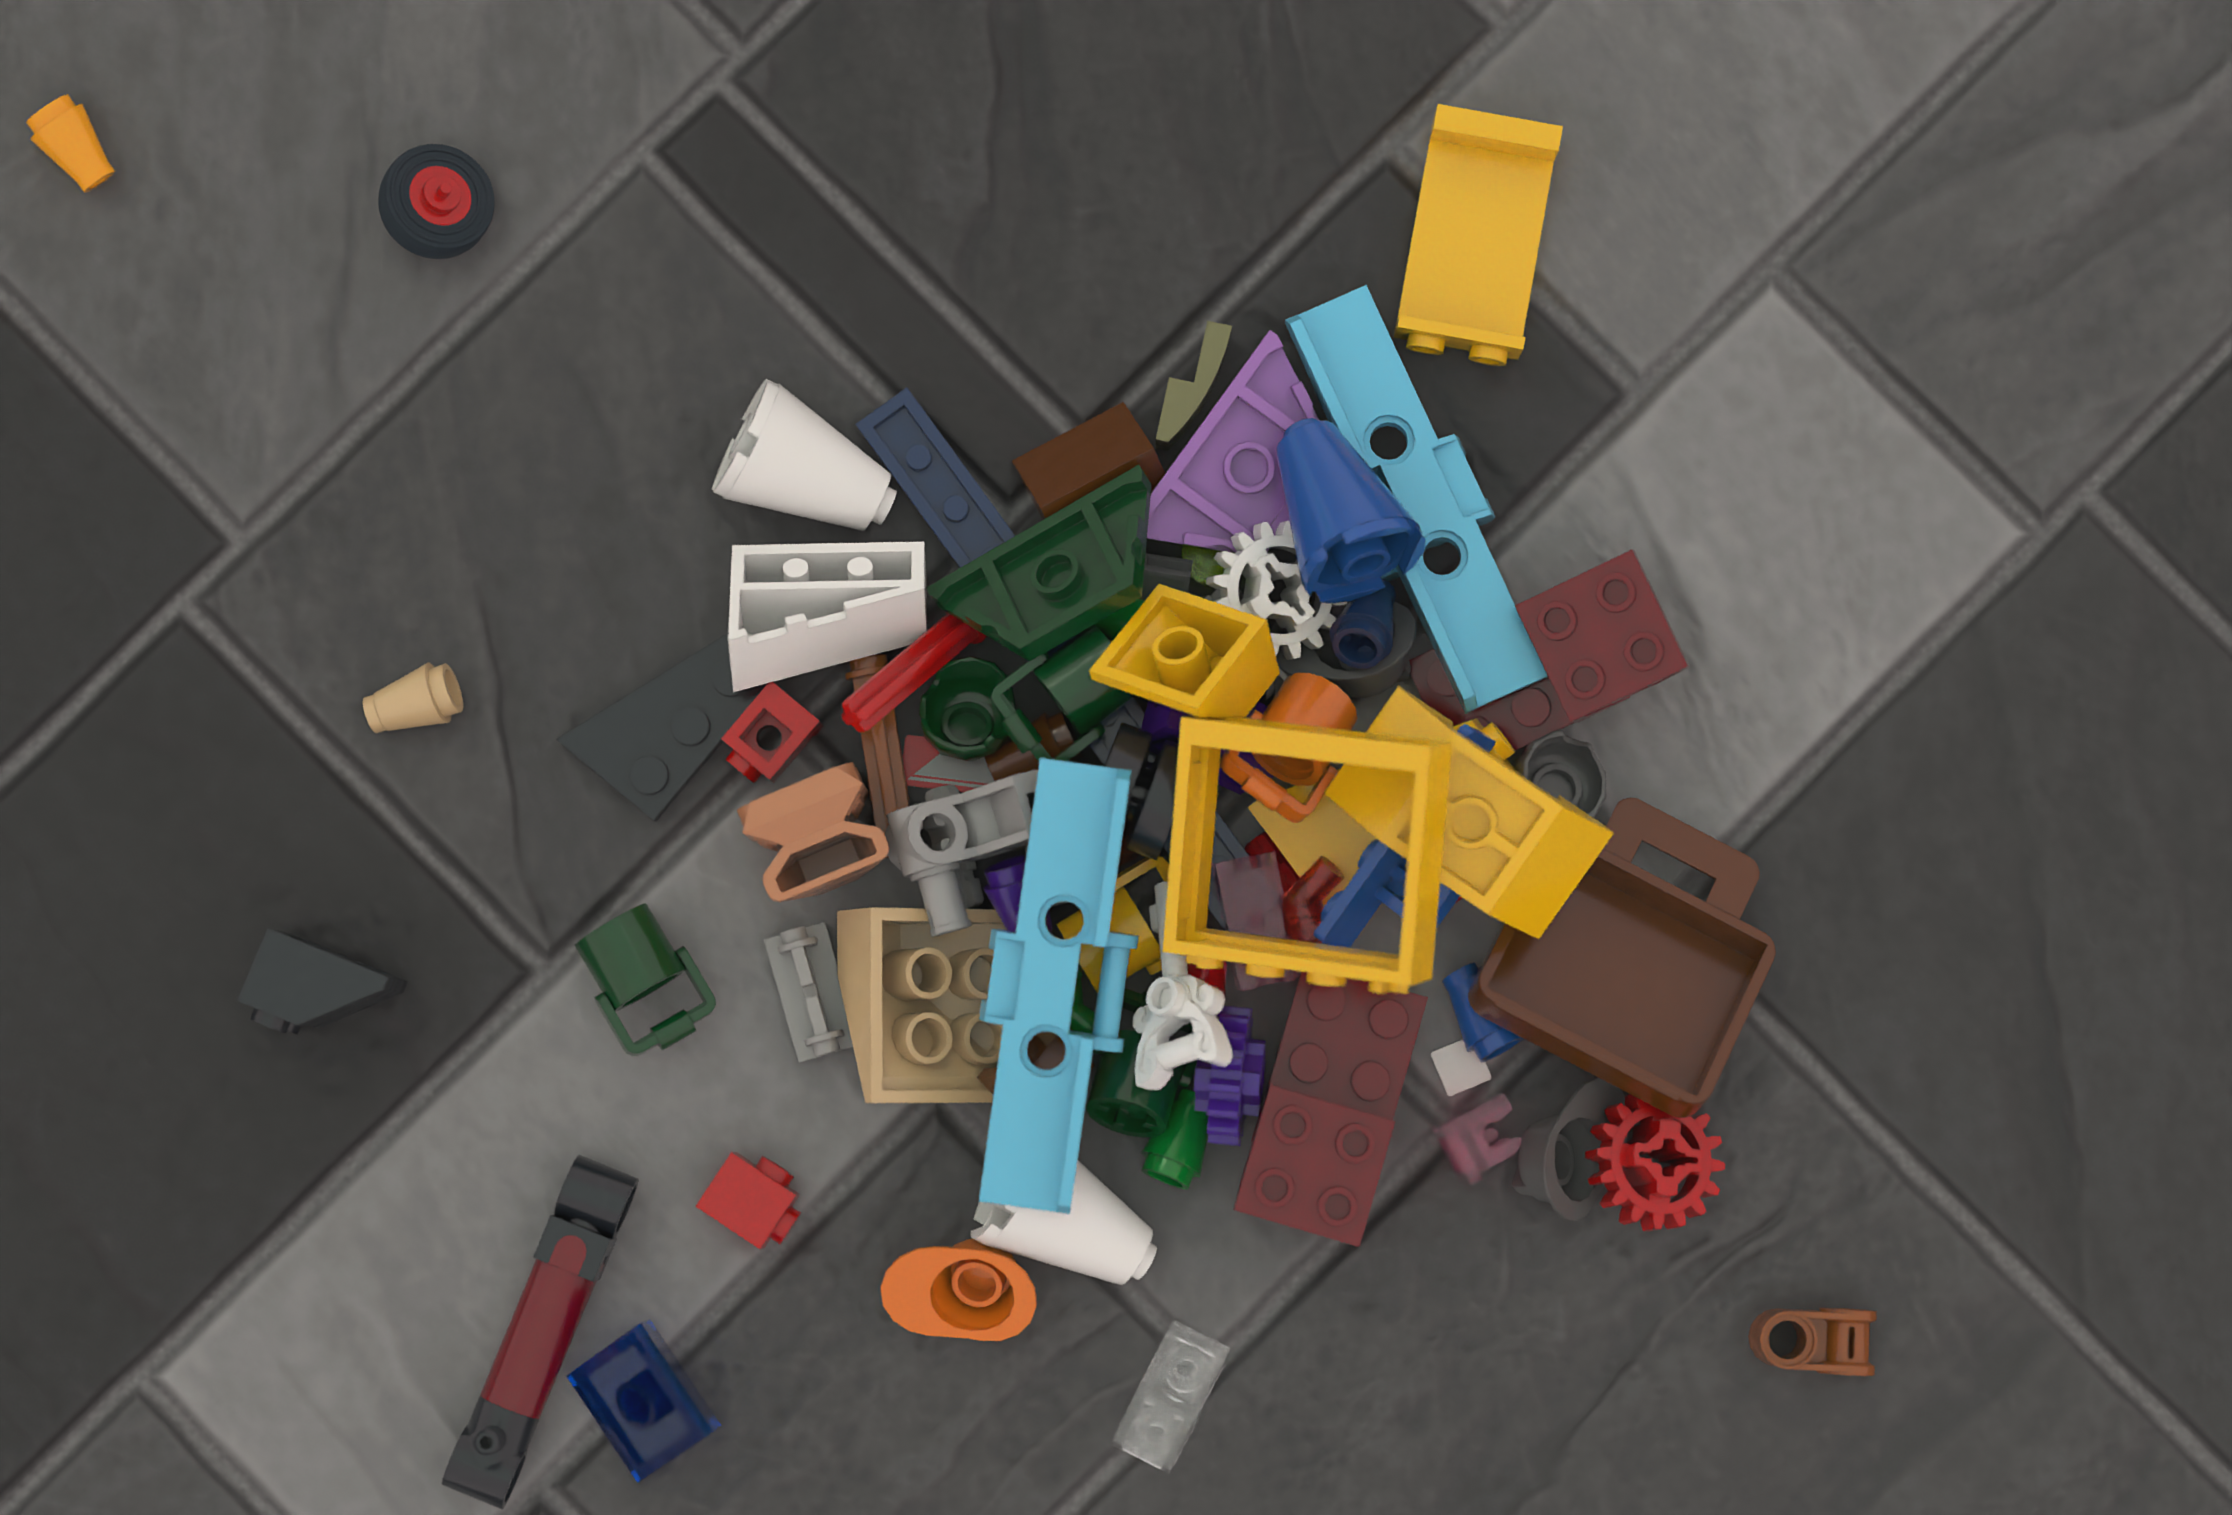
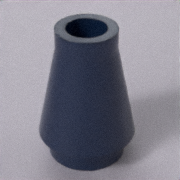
M1384 579L1382 580L1386 587L1373 594L1350 601L1331 626L1330 639L1333 651L1338 659L1348 666L1359 669L1373 667L1386 658L1392 650L1393 604L1396 598V591Z

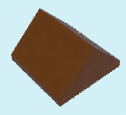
M1124 402L1012 460L1018 475L1043 520L1137 465H1140L1152 485L1151 492L1165 474L1152 444Z

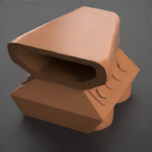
M853 762L825 770L755 799L737 809L738 816L743 825L742 833L763 848L778 852L763 874V884L766 892L774 901L784 902L822 895L858 880L888 856L889 844L880 828L854 823L865 806L864 803L869 795V791L865 787L860 773Z

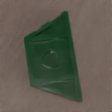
M1137 465L931 584L926 589L939 608L1030 662L1142 597L1152 485L1140 465Z

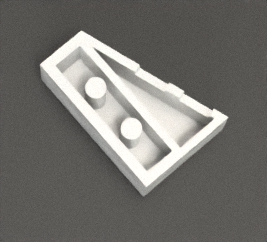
M924 541L732 545L728 644L733 692L912 644L927 631V582Z

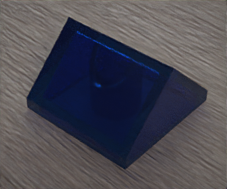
M650 1319L641 1322L566 1376L637 1483L721 1426Z

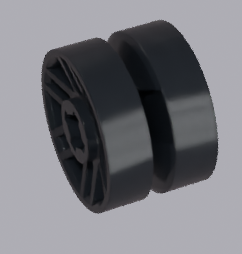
M1121 722L1104 767L1131 770L1125 820L1131 823L1126 841V849L1157 861L1173 823L1179 743L1167 739L1152 763L1147 761L1153 738L1152 733Z

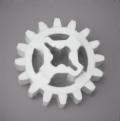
M1290 521L1281 522L1275 536L1268 522L1254 525V541L1244 532L1234 534L1231 537V541L1237 552L1235 554L1227 551L1218 552L1214 559L1225 569L1223 575L1208 577L1206 581L1207 585L1220 589L1221 598L1213 602L1264 619H1275L1281 628H1286L1289 632L1286 634L1270 633L1275 655H1277L1280 646L1287 660L1301 657L1300 641L1311 650L1323 646L1324 643L1318 629L1330 631L1332 624L1336 620L1330 614L1331 607L1346 605L1347 602L1328 604L1320 602L1317 594H1315V602L1312 608L1309 604L1310 596L1305 591L1301 582L1297 560L1289 564L1278 561L1273 553L1268 554L1265 550L1267 548H1278L1296 555ZM1242 573L1246 578L1243 599L1239 600L1238 586ZM1282 579L1286 585V588L1280 594L1282 601L1272 603L1268 597V594L1274 588L1272 581Z

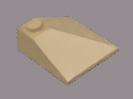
M870 907L837 911V976L865 1103L993 1102V1094L982 1084L977 1076L984 1068H997L1003 1025L979 1020L981 1000H987L994 954V950L989 949L991 929L1006 930L996 910L966 909L972 926L931 937L930 934L931 928L925 908Z

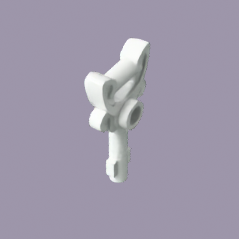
M1168 881L1155 885L1156 904L1149 906L1151 931L1159 933L1162 977L1156 979L1150 985L1146 996L1147 1006L1138 1008L1133 1016V1027L1137 1033L1142 1034L1137 1049L1135 1083L1138 1087L1146 1090H1160L1173 1075L1174 1067L1197 1059L1220 1067H1226L1233 1058L1232 1048L1226 1031L1215 1016L1222 1011L1224 1006V993L1220 989L1206 984L1201 979L1188 975L1186 955L1162 952ZM1188 1023L1193 1025L1192 1034L1169 1041L1170 1036L1183 1025Z

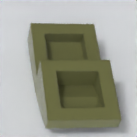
M1207 321L1194 382L1169 377L1156 435V449L1168 451L1183 436L1205 405L1226 357L1232 332L1231 325Z

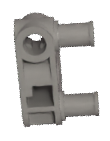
M1038 769L1012 775L964 793L905 807L886 815L889 823L885 833L890 849L888 857L902 871L903 877H910L911 882L918 881L931 928V937L972 926L971 920L968 919L955 872L961 869V864L1022 849L1027 854ZM923 828L931 837V849H929L927 844H924L921 838L920 830ZM1059 901L1053 904L1051 907L1062 905L1069 902Z

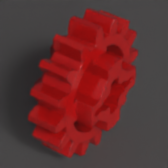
M1631 1094L1625 1096V1105L1618 1103L1605 1108L1604 1112L1611 1124L1602 1123L1594 1125L1590 1130L1592 1135L1601 1141L1600 1148L1585 1151V1158L1599 1163L1600 1170L1588 1178L1589 1185L1604 1184L1608 1191L1599 1203L1602 1208L1620 1205L1622 1208L1619 1214V1222L1626 1225L1636 1223L1640 1219L1642 1231L1647 1232L1660 1230L1663 1224L1667 1230L1679 1228L1686 1225V1216L1692 1218L1702 1216L1707 1212L1704 1203L1699 1197L1707 1198L1719 1194L1720 1188L1709 1180L1710 1174L1725 1170L1724 1162L1712 1159L1711 1149L1723 1143L1721 1136L1706 1137L1703 1132L1711 1117L1707 1113L1686 1118L1673 1117ZM1633 1127V1138L1626 1144L1623 1143L1626 1135ZM1649 1153L1650 1157L1658 1159L1660 1163H1669L1671 1166L1662 1168L1660 1164L1652 1162V1159L1641 1158L1639 1155ZM1686 1177L1685 1184L1678 1193V1183Z

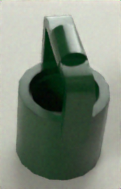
M1095 624L1079 633L1051 656L1046 652L1030 662L1028 660L995 684L991 690V700L1004 717L999 724L1022 754L1030 751L1038 762H1040V758L1069 761L1106 731L1100 722L1136 696L1091 680L1089 670L1111 644ZM1031 671L1062 713L1082 735L1053 758L1040 743L1043 738L1020 708L1015 710L1003 694Z
M646 903L613 918L575 944L579 954L602 993L594 997L595 1002L621 1047L630 1056H639L657 1045L661 1050H665L696 1032L694 1024L710 1015L716 1006V1000L687 949L682 946L674 951ZM685 971L703 1003L688 1012L682 1009L651 1027L650 1034L633 1043L616 1011L648 996Z
M1125 988L1122 1008L1135 1013L1138 1008L1147 1006V992L1144 991L1140 994ZM1191 1023L1185 1024L1179 1030L1192 1034L1193 1025ZM1119 1030L1118 1037L1124 1039L1123 1052L1093 1049V1053L1101 1055L1085 1110L1089 1117L1099 1125L1114 1132L1142 1138L1157 1137L1165 1133L1178 1085L1185 1088L1189 1086L1197 1060L1174 1067L1173 1075L1160 1090L1140 1088L1135 1083V1063L1142 1034L1137 1033L1136 1030Z

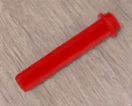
M946 612L945 616L843 701L842 708L844 713H842L841 717L844 723L852 725L858 732H867L970 643H981L988 636Z

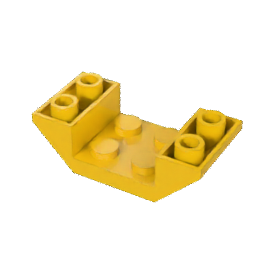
M1398 685L1366 732L1452 742L1440 882L1486 914L1539 939L1612 837L1613 831L1559 795L1556 799L1453 729L1452 721ZM1343 763L1325 789L1324 794L1380 842L1408 860L1415 772Z

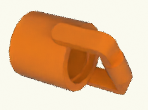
M1294 673L1285 679L1263 714L1255 709L1248 718L1352 730L1357 721V712L1349 696L1336 684L1324 677L1311 673ZM1227 749L1220 760L1222 770L1242 785L1241 788L1271 811H1277L1293 823L1302 822L1314 811L1323 797L1325 789L1338 772L1337 769L1330 765L1331 762L1251 752L1257 763L1276 778L1296 786H1311L1315 784L1302 804L1288 794L1287 790L1273 779L1238 756L1240 751Z

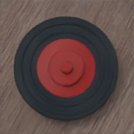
M442 144L420 145L400 155L385 173L380 184L378 196L379 213L391 237L409 252L429 259L453 258L474 247L490 226L495 204L493 188L483 168L463 151Z

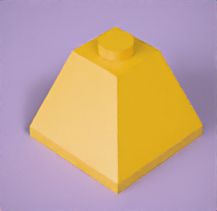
M1158 584L1091 667L1089 673L1091 680L1198 717H1246L1280 674L1267 619Z

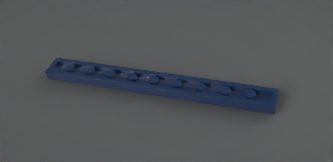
M907 387L855 424L959 568L1015 536ZM1075 636L1047 651V654L1051 656ZM1134 697L1100 722L1106 731L1088 745L1103 766L1106 763L1121 722L1141 729L1145 712ZM1150 751L1147 761L1153 763L1157 754ZM1216 811L1208 910L1223 931L1240 933L1280 904L1282 900ZM1172 825L1163 846V849L1166 851L1169 857L1171 849Z

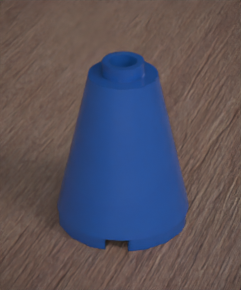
M1315 418L1303 419L1288 427L1284 432L1283 439L1276 448L1300 578L1308 595L1311 597L1312 592H1316L1320 602L1328 604L1352 601L1373 594L1386 587L1381 576L1395 567L1399 566L1403 575L1413 568L1425 549L1426 539L1420 526L1332 422L1318 421Z

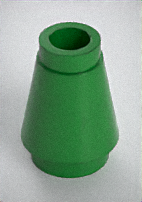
M1180 1089L1177 1099L1173 1102L1165 1133L1157 1137H1150L1141 1151V1154L1146 1157L1141 1168L1143 1173L1164 1184L1185 1190L1189 1189L1193 1177L1201 1176L1208 1141L1207 1124L1209 1115H1207V1112L1195 1111L1194 1091Z

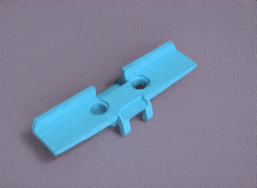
M1367 285L1286 319V327L1327 420L1338 428L1418 523L1426 539L1424 552L1429 548L1446 542L1454 545L1459 552V566L1450 574L1439 575L1430 571L1424 563L1422 554L1414 567L1404 575L1399 566L1381 577L1386 581L1397 577L1401 578L1465 714L1547 678L1548 675L1515 608L1513 599L1479 526L1492 521L1495 518V514L1488 499L1484 498L1465 457L1466 452L1459 437L1452 434L1440 439L1437 438ZM1385 426L1397 428L1406 438V450L1396 459L1387 460L1380 458L1373 452L1370 445V437L1374 431Z
M1040 758L1016 933L1002 929H991L989 949L994 950L988 998L987 1000H981L979 1020L1003 1025L980 1189V1202L1070 1214L1093 1049L1123 1052L1124 1039L1119 1038L1118 1034L1130 949H1137L1139 937L1138 935L1110 931L1131 770ZM1059 901L1074 903L1083 914L1084 924L1082 930L1073 938L1060 939L1054 937L1046 926L1045 917L1048 909ZM1082 943L1104 947L1092 1033L1070 1030ZM1050 1031L1062 1038L1066 1054L1064 1060L1058 1066L1052 1069H1043L1031 1062L1027 1047L1030 1039L1035 1034Z

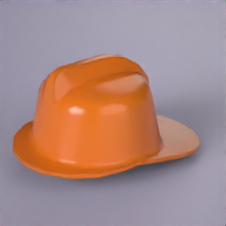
M974 1239L957 1243L953 1247L934 1246L916 1248L899 1256L886 1270L880 1287L883 1307L892 1320L910 1332L927 1336L967 1338L979 1341H1002L1018 1335L1031 1323L1037 1306L1035 1286L1027 1272L1017 1264L1013 1255L1010 1252L983 1245Z

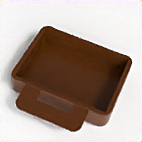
M1630 797L1622 799L1616 805L1606 825L1614 834L1539 939L1504 922L1501 923L1470 986L1468 1000L1471 1008L1479 1016L1673 1117L1686 1118L1695 1114L1712 1095L1771 968L1776 949L1774 942L1766 933L1740 920L1759 880L1760 871L1757 863L1748 855L1640 799ZM1641 841L1715 879V883L1706 901L1632 864L1631 862Z

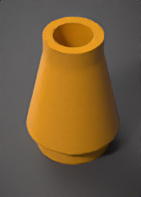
M68 94L50 102L27 120V125L34 133L30 140L75 180L84 193L94 189L115 173V170L106 158L83 104L75 105Z

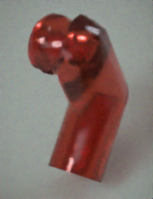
M1320 856L1282 897L1284 929L1290 940L1311 943L1319 942L1313 934L1322 922L1323 900L1344 879V875L1337 866L1324 856Z

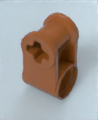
M1821 1307L1819 1310L1776 1308L1759 1314L1750 1326L1748 1335L1750 1348L1754 1355L1765 1364L1787 1370H1810L1822 1374L1875 1376V1365L1869 1363L1870 1323L1877 1320V1310ZM1781 1321H1788L1796 1330V1345L1790 1353L1778 1357L1773 1353L1769 1345L1770 1331Z

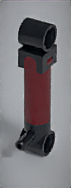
M582 1155L576 1157L558 1196L554 1214L550 1215L533 1256L536 1258L471 1418L450 1457L442 1480L443 1486L499 1509L505 1507L519 1478L527 1456V1448L595 1283L601 1279L617 1240L616 1235L629 1211L638 1186V1178Z

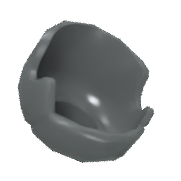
M1563 730L1553 731L1527 745L1513 766L1516 772L1557 799L1559 795L1593 818L1596 817L1607 796L1606 771L1593 752L1592 745L1589 742L1565 736Z

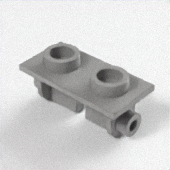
M826 922L806 928L805 926L780 933L781 935L764 939L798 1062H804L853 1047L837 976V961Z

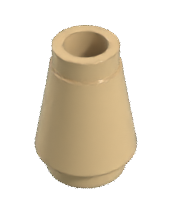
M428 662L376 691L373 695L364 697L363 709L370 728L377 734L386 730L393 731L449 723L451 715L463 711V697L457 678L450 666L445 663L434 667L433 664Z

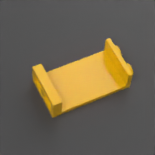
M1437 104L1432 122L1394 338L1407 340V349L1433 355L1443 354L1445 347L1470 351L1469 360L1493 366H1505L1507 358L1519 359L1524 349L1526 338L1523 337L1553 164L1559 151L1563 126Z

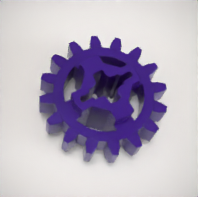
M1224 1005L1222 1011L1217 1014V1019L1224 1027L1232 1048L1233 1058L1229 1065L1220 1067L1201 1059L1197 1060L1194 1079L1195 1111L1207 1112V1115H1209L1207 1124L1209 1144L1241 1146L1246 1115L1260 1117L1266 1074V1040H1257L1252 1037L1253 1008Z

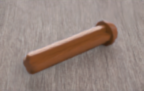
M887 654L871 655L849 661L851 672L845 673V680L852 681L854 692L888 664ZM895 708L870 730L860 732L874 826L880 828L884 834L889 825L886 815L910 806Z

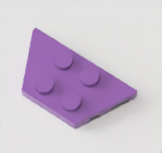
M1269 330L1151 492L1147 539L1236 553L1237 551L1231 541V537L1234 534L1244 532L1254 541V525L1268 522L1275 536L1279 524L1289 521L1276 448L1283 439L1284 432L1292 424L1307 418L1320 420L1302 381H1299L1282 348L1281 340L1273 331Z

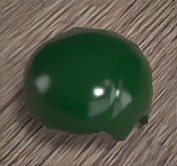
M974 656L951 660L937 671L931 686L921 696L919 715L921 717L923 733L926 740L941 755L972 762L997 752L1008 740L1009 736L999 724L1004 717L994 705L990 696L994 685L1007 676L995 662ZM1010 687L1003 694L1016 710L1013 688Z

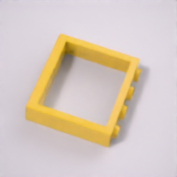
M1195 715L1181 717L1162 952L1186 955V963L1197 964V968L1204 969L1223 968L1224 961L1245 963V973L1259 977H1283L1285 969L1307 972L1308 983L1324 986L1346 985L1347 978L1369 981V991L1381 994L1388 991L1408 994L1409 986L1432 979L1452 742L1242 717H1198ZM1221 749L1415 772L1400 955L1207 928Z

